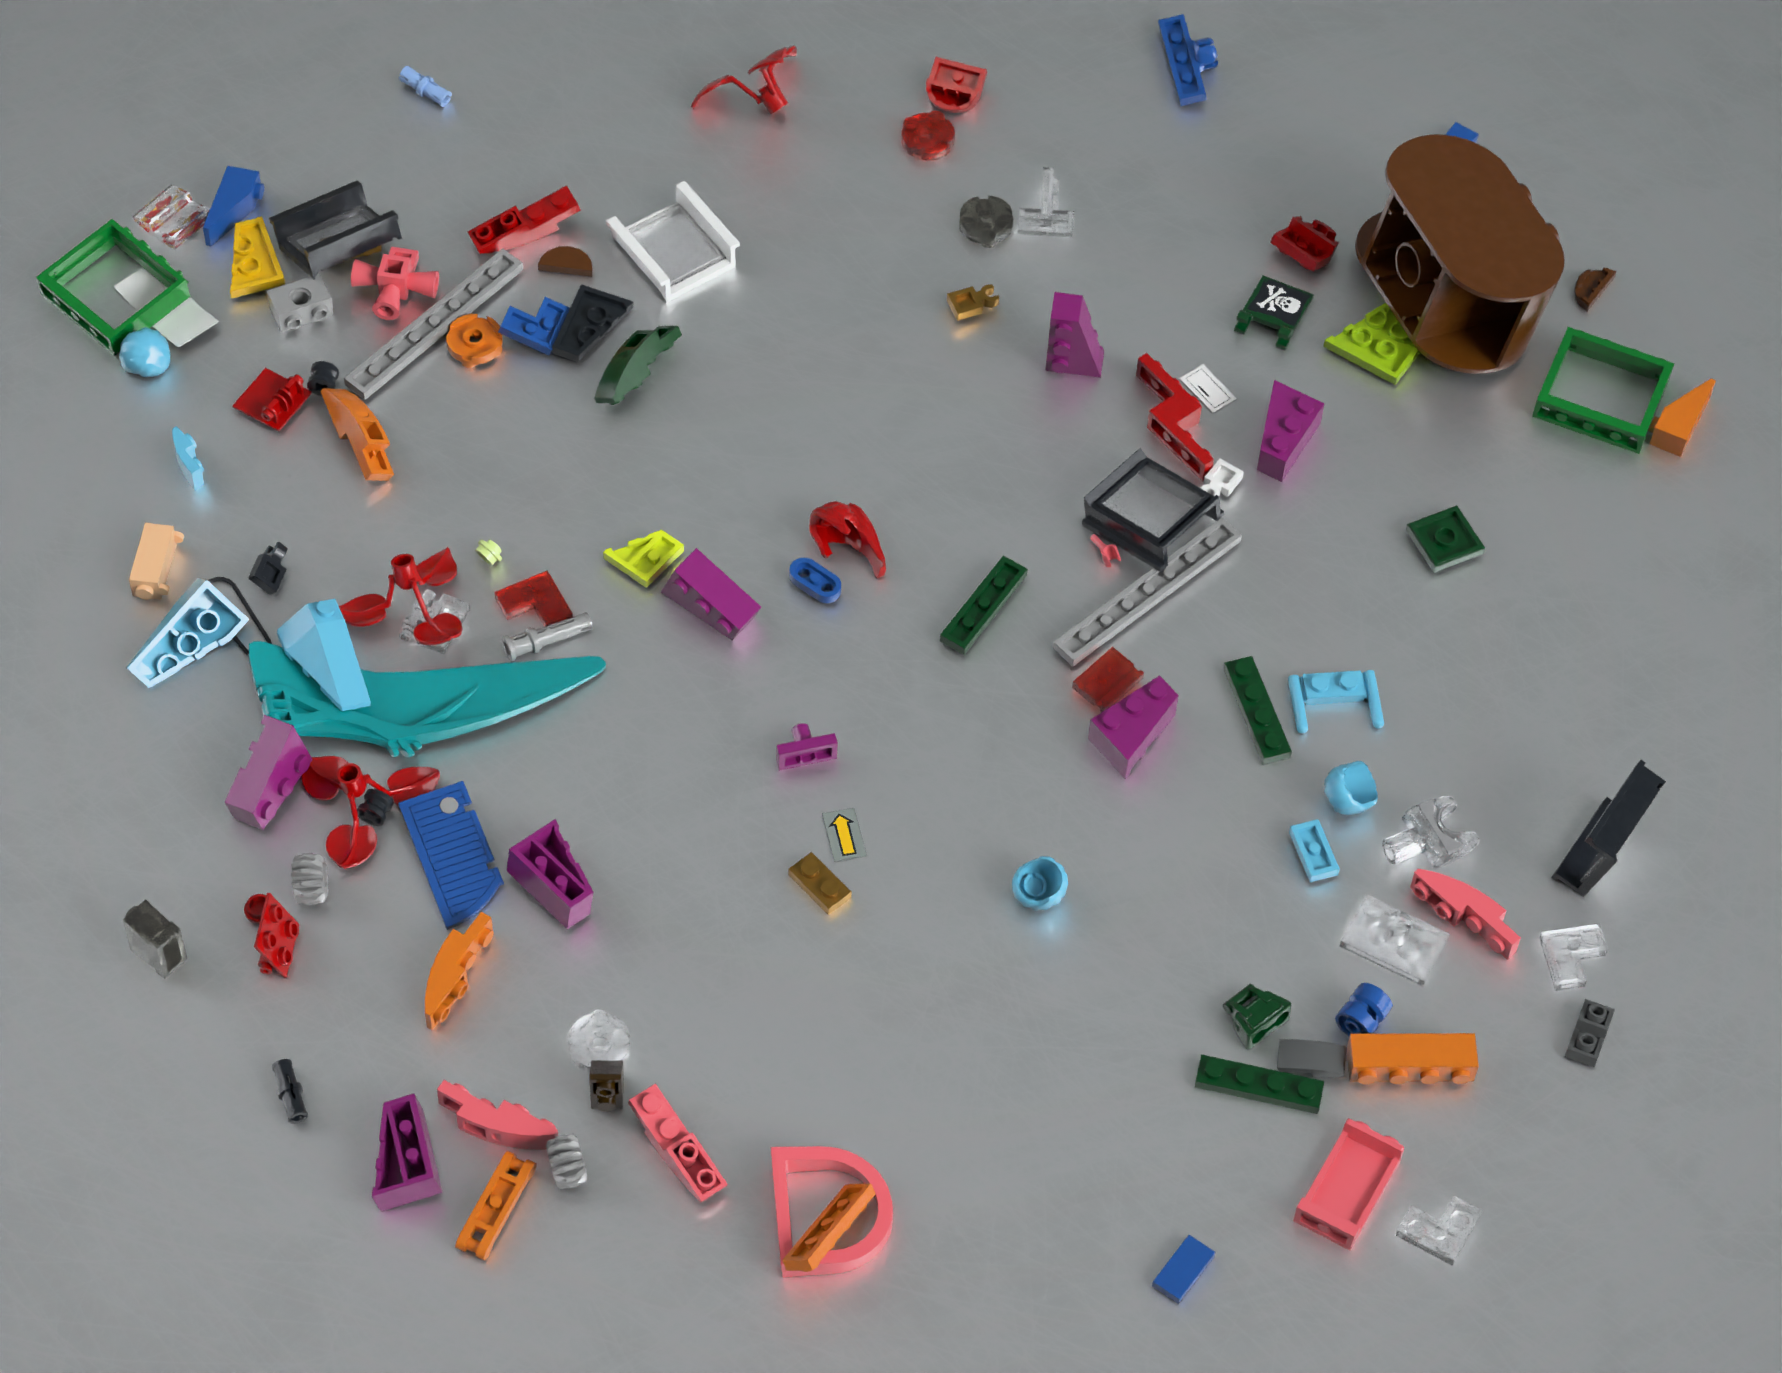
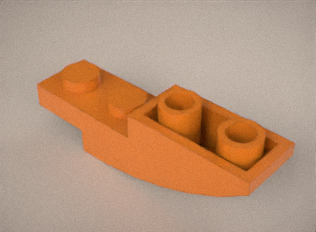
M323 388L320 392L340 439H349L365 480L388 481L394 475L384 451L390 445V442L378 419L368 406L346 389Z
M480 912L464 934L452 929L436 955L430 970L425 994V1017L427 1028L433 1030L438 1022H444L450 1013L451 1005L456 999H461L465 995L469 986L466 970H469L475 962L478 951L482 947L488 946L493 938L492 918L483 912Z

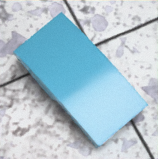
M176 426L172 429V437L177 461L188 483L194 490H197L204 485L202 475L204 468L195 454L197 446L190 434H184Z

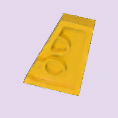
M258 217L235 223L232 284L230 285L231 299L285 285V279L263 218Z

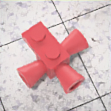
M391 247L389 255L383 254L379 267L355 259L351 271V286L378 285L379 296L372 306V311L381 319L395 320L399 317L400 299L407 300L409 290L435 299L439 286V271L415 272L419 259L418 250Z

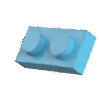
M1319 819L1290 826V837L1309 882L1339 875L1340 868Z

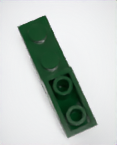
M658 326L655 330H637L618 349L605 369L594 397L596 403L618 404L625 399L624 396L628 392L640 387L643 384L642 381L651 374L647 365L653 363L656 360V356L661 352L674 346L673 342L682 336L679 327Z

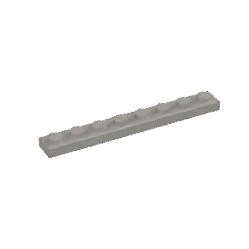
M501 249L344 378L345 385L366 400L449 332V326L454 320L472 313L523 271V263L505 249Z
M1221 517L1168 557V566L1162 572L1154 568L1148 571L1053 642V649L1072 667L1240 543L1242 535Z

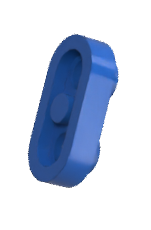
M798 558L791 563L789 578L796 587L822 603H832L840 597L841 580L838 576L810 558Z

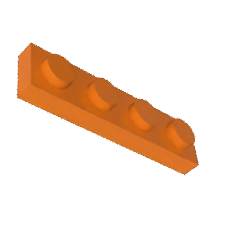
M871 1183L844 1185L783 1258L782 1262L787 1271L809 1272L818 1267L819 1262L835 1246L837 1240L850 1228L851 1223L860 1212L865 1210L866 1205L876 1194Z

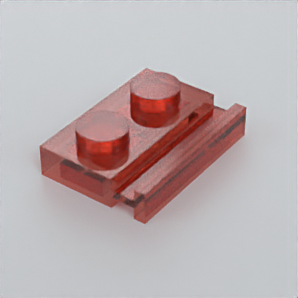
M1112 647L1073 681L1072 688L1093 706H1098L1101 709L1100 712H1103L1143 679L1144 672L1142 670L1138 671L1130 660Z

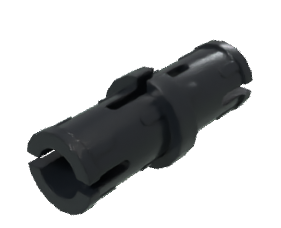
M290 1059L278 1060L272 1065L279 1086L277 1090L280 1100H283L288 1122L292 1124L300 1123L308 1118V1113L301 1096L303 1093L302 1085L296 1080L292 1061Z

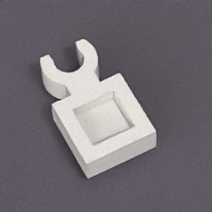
M1219 458L1204 477L1203 484L1205 485L1200 488L1213 496L1218 495L1220 497L1221 493L1228 497L1243 479L1244 472Z

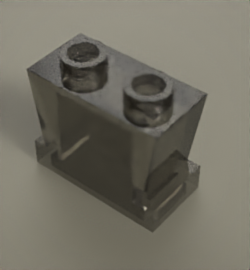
M146 899L126 913L123 923L130 950L155 968L156 972L166 979L187 960L181 929L172 921L169 922Z

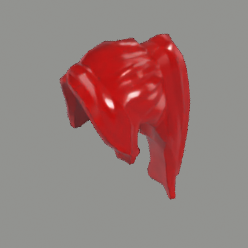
M834 501L817 507L812 511L809 519V532L824 558H828L833 554L828 543L851 544L854 549L861 552L868 559L877 579L885 575V557L873 524L859 506L853 503L846 505Z

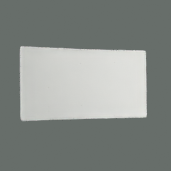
M144 268L139 269L114 285V288L136 311H139L167 289L163 283ZM189 297L153 325V327L175 346L181 347L219 321Z

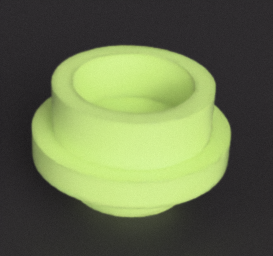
M482 539L478 542L479 546L475 551L486 563L492 566L495 562L502 560L500 556L502 550L495 542L490 539L487 542Z

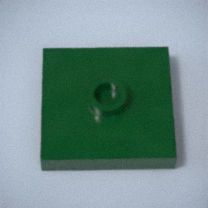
M1457 505L1411 522L1406 526L1407 533L1433 573L1480 556L1485 552L1484 545Z

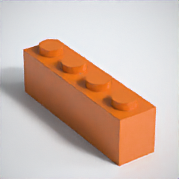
M1475 1033L1350 1034L1347 1044L1349 1082H1359L1361 1084H1372L1375 1082H1390L1392 1084L1422 1082L1424 1084H1434L1438 1081H1452L1455 1084H1465L1469 1081H1474L1479 1067Z

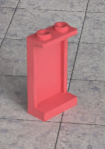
M1348 1118L1341 1135L1305 1198L1302 1197L1297 1205L1293 1221L1351 1250L1400 1163L1404 1146L1399 1144L1395 1138L1383 1136L1371 1130L1367 1124Z

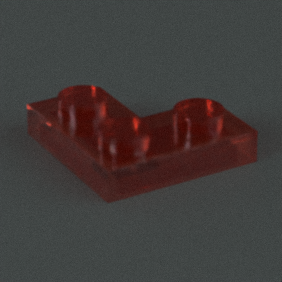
M548 570L494 592L495 600L507 620L531 610H535L544 627L573 617L572 611Z

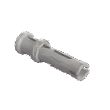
M585 612L536 630L529 627L526 628L524 633L512 637L503 636V647L508 659L512 662L516 660V657L529 652L538 653L543 646L591 631L593 629L592 622L588 613Z

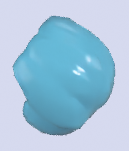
M147 327L127 334L120 345L119 359L125 372L138 374L141 377L159 376L164 373L170 364L171 353L169 343L159 331Z
M1362 761L1339 765L1333 768L1324 780V793L1334 810L1340 814H1359L1377 803L1378 795L1375 780L1368 766Z
M1040 856L1017 869L1012 879V891L1014 897L1024 907L1031 908L1034 911L1047 910L1052 906L1058 905L1061 899L1065 897L1068 887V876L1064 867L1056 862L1054 858Z

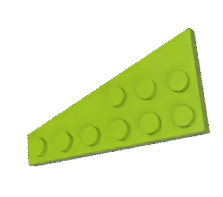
M1386 302L1367 313L1363 320L1354 325L1351 323L1346 326L1343 332L1337 336H1330L1325 339L1323 345L1326 349L1394 385L1398 383L1420 354Z

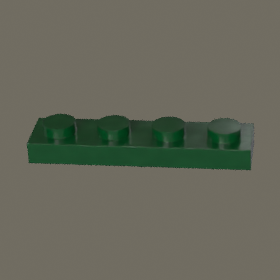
M1003 555L940 634V642L965 655L1026 578L1028 569Z
M1249 656L1224 662V672L1262 764L1291 758L1292 750L1253 657Z
M1201 1054L1194 1087L1318 1114L1325 1081Z

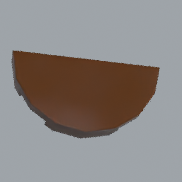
M571 246L553 248L542 255L538 262L539 271L593 277L592 261L589 256L582 250Z
M1608 268L1593 271L1588 269L1579 275L1574 287V296L1579 306L1588 312L1613 281L1617 271Z

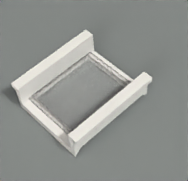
M685 181L675 185V203L628 227H625L616 216L606 220L607 226L612 230V239L621 245L660 290L666 303L735 268V248L740 246V242Z

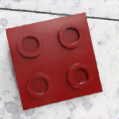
M265 368L232 405V408L279 432L309 398L312 391L303 387L304 380L297 374L287 379Z
M271 893L266 895L254 948L261 954L258 961L261 973L271 974L272 970H276L283 978H287L289 966L293 959L292 953L295 941L299 935L300 924Z

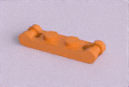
M509 1151L505 1152L460 1232L455 1244L456 1249L463 1252L469 1250L476 1253L475 1256L484 1261L487 1260L493 1244L528 1181L533 1177L537 1163L528 1159L522 1161L517 1158L516 1154ZM513 1170L517 1172L518 1175L517 1177L508 1174V1172ZM476 1231L484 1234L481 1241L473 1238Z

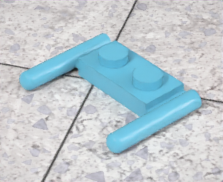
M1360 670L1303 674L1302 677L1290 675L1288 677L1298 733L1303 734L1308 731L1304 703L1306 705L1364 702L1365 699H1368L1373 727L1380 729L1384 726L1376 676L1373 670H1367L1364 673H1361Z

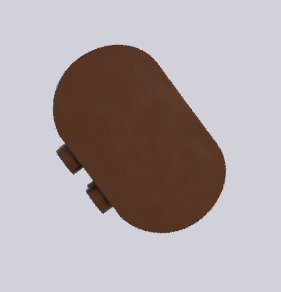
M1425 135L1408 140L1393 151L1387 162L1385 177L1391 193L1383 212L1372 216L1360 228L1355 241L1357 258L1414 346L1426 358L1444 368L1462 373L1485 374L1504 370L1515 364L1524 354L1563 273L1565 260L1558 232L1551 223L1545 222L1533 205L1531 193L1527 186L1523 183H1518L1506 164L1487 148L1473 141L1451 135Z

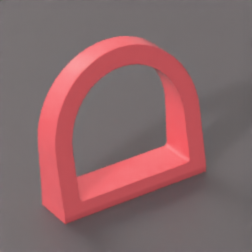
M824 1146L771 1147L783 1278L844 1273L857 1269L871 1261L886 1244L893 1225L891 1194L880 1173L862 1157L840 1148ZM834 1170L850 1174L864 1184L871 1183L876 1193L874 1198L877 1202L878 1214L870 1233L853 1246L839 1250H829L819 1262L818 1267L813 1271H787L782 1260L793 1248L787 1174L792 1172Z

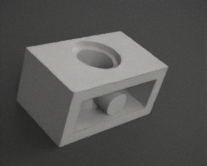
M317 274L314 280L311 277H307L267 291L269 308L281 333L297 329L300 326L315 321L324 320L334 315L332 298L320 274Z

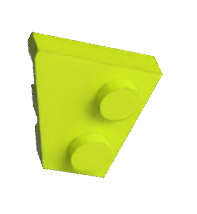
M659 530L648 534L645 538H636L628 541V546L614 551L612 548H608L603 552V556L606 561L647 588L684 552V544L665 531Z

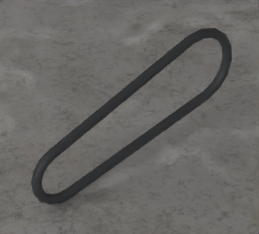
M225 577L209 579L210 583L224 581L232 586L267 643L272 644L271 639L236 584ZM235 635L233 640L249 656L248 649Z

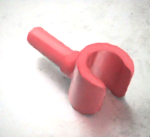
M1091 535L1090 540L1099 548L1106 567H1111L1110 560L1112 559L1121 561L1116 545H1106L1097 535Z

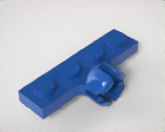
M1184 14L1158 20L1180 105L1184 106L1207 100L1200 73L1218 66V60H1216L1217 51L1215 46L1211 45L1214 44V41L1208 37L1196 41L1192 40Z

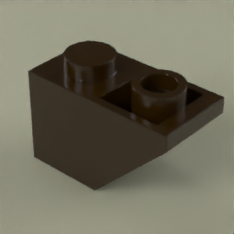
M591 1060L589 1073L591 1109L605 1112L623 1109V1060Z

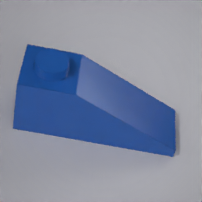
M227 166L203 226L206 246L215 244L235 227V223L242 221L255 209L258 199L261 200L264 194V184L261 183L259 171Z

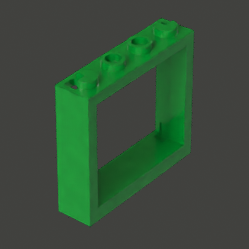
M113 219L36 277L41 295L114 356L120 352V345L127 334L144 327L150 329L190 297L187 285L189 281L183 277L182 272L179 270L176 272L162 255L157 256L151 251V248L145 241L137 240L127 226L123 228ZM116 245L163 283L167 289L116 329H113L65 289L63 285Z
M1568 327L1539 393L1532 417L1640 454L1675 363ZM1568 350L1658 381L1640 426L1549 395Z

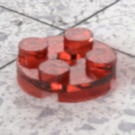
M934 110L930 113H919L906 118L903 122L901 143L904 150L911 156L914 153L921 156V160H938L945 157L950 152V148L954 146V126L940 111ZM924 134H931V135H933V138H932V139H928L927 136H923V135H924Z

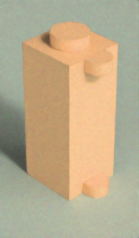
M153 523L144 524L129 577L132 596L145 600H161L163 595H168L170 588L166 585L176 545L183 542L184 534L175 531L174 526Z

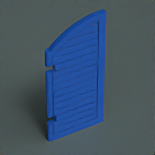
M464 781L398 803L447 930L464 923L476 915L491 900L499 886L504 884L498 867L488 870L486 865L495 859L476 811L465 812L464 807L472 804ZM452 797L457 800L458 809L454 813L446 814L442 812L440 803L444 798Z

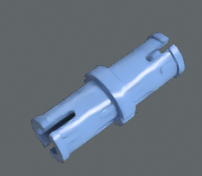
M405 66L402 69L399 80L415 89L418 95L430 98L441 107H445L449 103L452 93L437 85L433 78L421 75L410 66Z

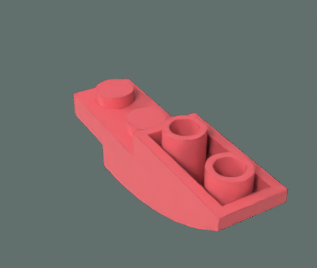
M1417 869L1414 872L1410 888L1420 900H1425L1433 907L1441 919L1447 920L1454 927L1462 920L1465 921L1467 927L1472 932L1478 933L1488 942L1493 951L1501 953L1507 960L1516 953L1521 937L1503 922L1507 910L1472 886L1450 876L1423 869Z
M443 1080L437 1088L439 1104L456 1113L458 1129L477 1138L506 1147L547 1150L548 1140L558 1136V1130L553 1123L547 1119H538L532 1116L520 1104L515 1103L513 1105L504 1100L499 1108L496 1109L489 1100L484 1098L478 1099L472 1096L464 1086L458 1083L453 1085L446 1080Z
M656 1083L629 1099V1106L645 1128L644 1134L676 1177L700 1203L727 1187V1182L693 1132L689 1134Z

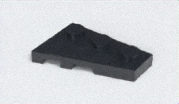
M581 284L554 342L552 354L579 362L633 309L634 301Z

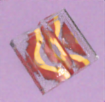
M171 184L132 217L139 226L165 245L177 249L204 226L210 208L193 201L188 191Z

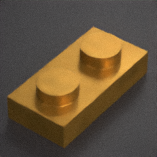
M812 852L788 869V875L828 915L851 899L852 892Z

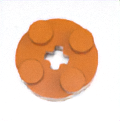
M467 314L457 318L449 326L450 330L446 335L447 349L450 355L457 361H460L464 367L472 368L476 365L487 363L502 353L503 336L498 333L500 325L493 318L486 316L487 319L478 318V314ZM472 336L476 339L481 338L478 342H470V337Z

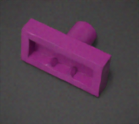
M805 723L797 724L791 729L794 738L793 742L776 745V762L779 771L837 759L838 742L835 733L812 738L809 726Z

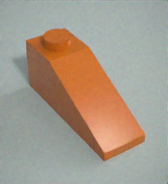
M1707 380L1666 406L1660 418L1654 416L1648 432L1653 433L1649 444L1681 457L1707 406L1716 380Z

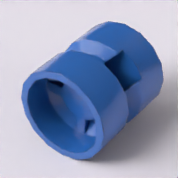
M1361 983L1350 996L1349 1001L1337 1013L1335 1021L1338 1027L1349 1037L1350 1034H1374L1379 1023L1392 1010L1393 1004L1382 989L1370 983Z

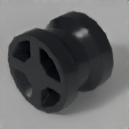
M325 361L313 363L310 370L312 376L307 381V388L313 394L322 396L320 391L323 388H336L335 381L338 379L339 369L332 363Z
M368 789L364 795V803L360 804L357 808L358 817L370 825L382 826L386 820L385 814L392 809L394 801L383 791Z

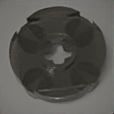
M979 196L973 197L965 202L960 210L959 230L969 240L979 243L985 248L994 247L996 243L1005 240L1013 230L1014 218L1011 206L996 196H988V199L980 200ZM981 218H991V222H982Z

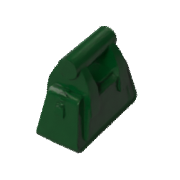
M1249 984L1223 1004V1009L1231 1015L1233 1027L1244 1047L1250 1050L1289 1020L1291 1002L1270 991L1264 992ZM1248 1000L1251 1001V1002H1250L1248 1005H1246L1245 1007L1242 1006V1005H1243L1244 1003H1246Z

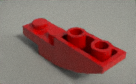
M566 185L520 211L515 205L467 231L480 254L499 252L501 249L509 250L558 231L557 223L581 211Z

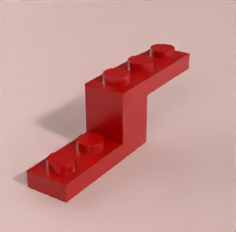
M1145 353L1138 358L1136 376L1163 401L1149 410L1147 428L1203 482L1204 477L1213 467L1214 459L1210 452L1198 445L1188 432V430L1199 424L1202 406L1198 399L1191 396L1176 378H1172L1164 370L1159 361L1154 360Z

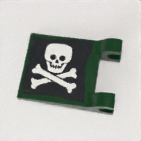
M1263 275L1244 309L1238 313L1236 318L1238 322L1234 331L1245 334L1251 320L1279 330L1277 335L1279 338L1275 346L1286 350L1314 294Z

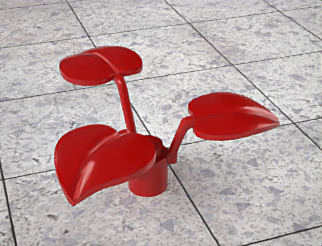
M796 46L784 47L774 51L765 59L756 63L747 72L750 75L753 71L760 68L758 71L759 73L762 72L767 83L758 90L761 94L760 96L732 75H726L706 85L694 98L691 104L692 109L694 110L699 99L706 93L720 85L734 83L754 98L758 105L763 102L770 115L787 105L788 101L778 87L772 70L776 63H783L784 58L796 57Z
M448 547L418 565L415 564L414 557L410 554L395 556L391 560L393 575L388 576L389 587L386 599L378 594H366L339 606L345 622L349 625L364 627L376 624L386 617L385 609L391 606L394 585L396 583L403 590L413 588L426 622L420 623L414 629L413 634L417 642L423 645L445 643L450 641L451 638L459 637L463 630L461 621L453 614L441 613L432 619L417 584L424 585L425 583L429 586H439L455 578L458 572L457 565Z
M323 756L311 757L313 760L308 770L301 776L306 791L314 799L330 800L336 796L339 789L343 790L347 795L353 818V826L341 825L332 830L326 840V850L329 857L340 868H351L366 861L372 855L377 845V835L374 828L368 825L359 826L355 798L360 797L365 792L367 784L383 791L390 797L394 796V802L398 806L399 802L434 791L440 778V771L430 767H409L398 770L388 778L387 785L390 790H387L372 780L369 774L363 775L358 765L348 763L347 760L341 757Z

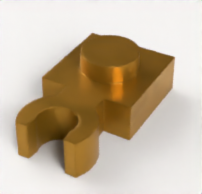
M993 284L983 286L978 292L971 286L947 293V302L956 320L959 321L983 314V306L988 308L998 306L1000 297L998 295L988 296L994 293Z

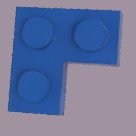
M547 297L544 298L536 317L509 306L498 333L546 355H550L570 308Z

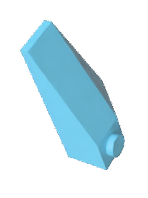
M197 578L174 604L126 668L147 688H150L178 672L182 667L194 660L204 657L205 654L230 642L247 623L249 618L209 581Z
M336 599L306 604L277 629V636L285 655L291 661L295 659L303 667L302 672L307 677L312 676L321 686L320 690L341 711L370 706L371 701L354 647Z

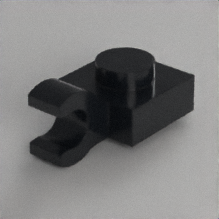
M280 542L276 543L275 548L268 546L263 554L258 555L248 579L269 595L277 592L287 570L281 565V561L286 555L288 548Z

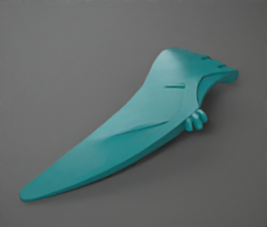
M254 641L249 644V664L259 700L262 702L263 715L293 725L299 736L333 737L373 743L387 749L392 757L399 756V751L404 757H412L415 754L414 751L422 748V744L459 736L531 710L585 683L606 668V662L601 657L585 656L419 672H372L360 669L371 704L366 707L341 711L320 690L321 686L312 676L307 677L302 672L303 667L295 659L291 661L285 655L282 647L262 641Z

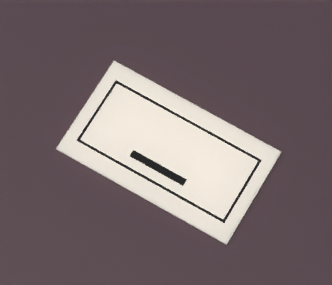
M1204 364L1179 378L1212 413L1237 399Z

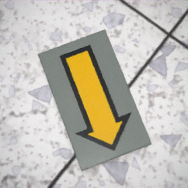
M855 808L822 813L834 862L867 856Z

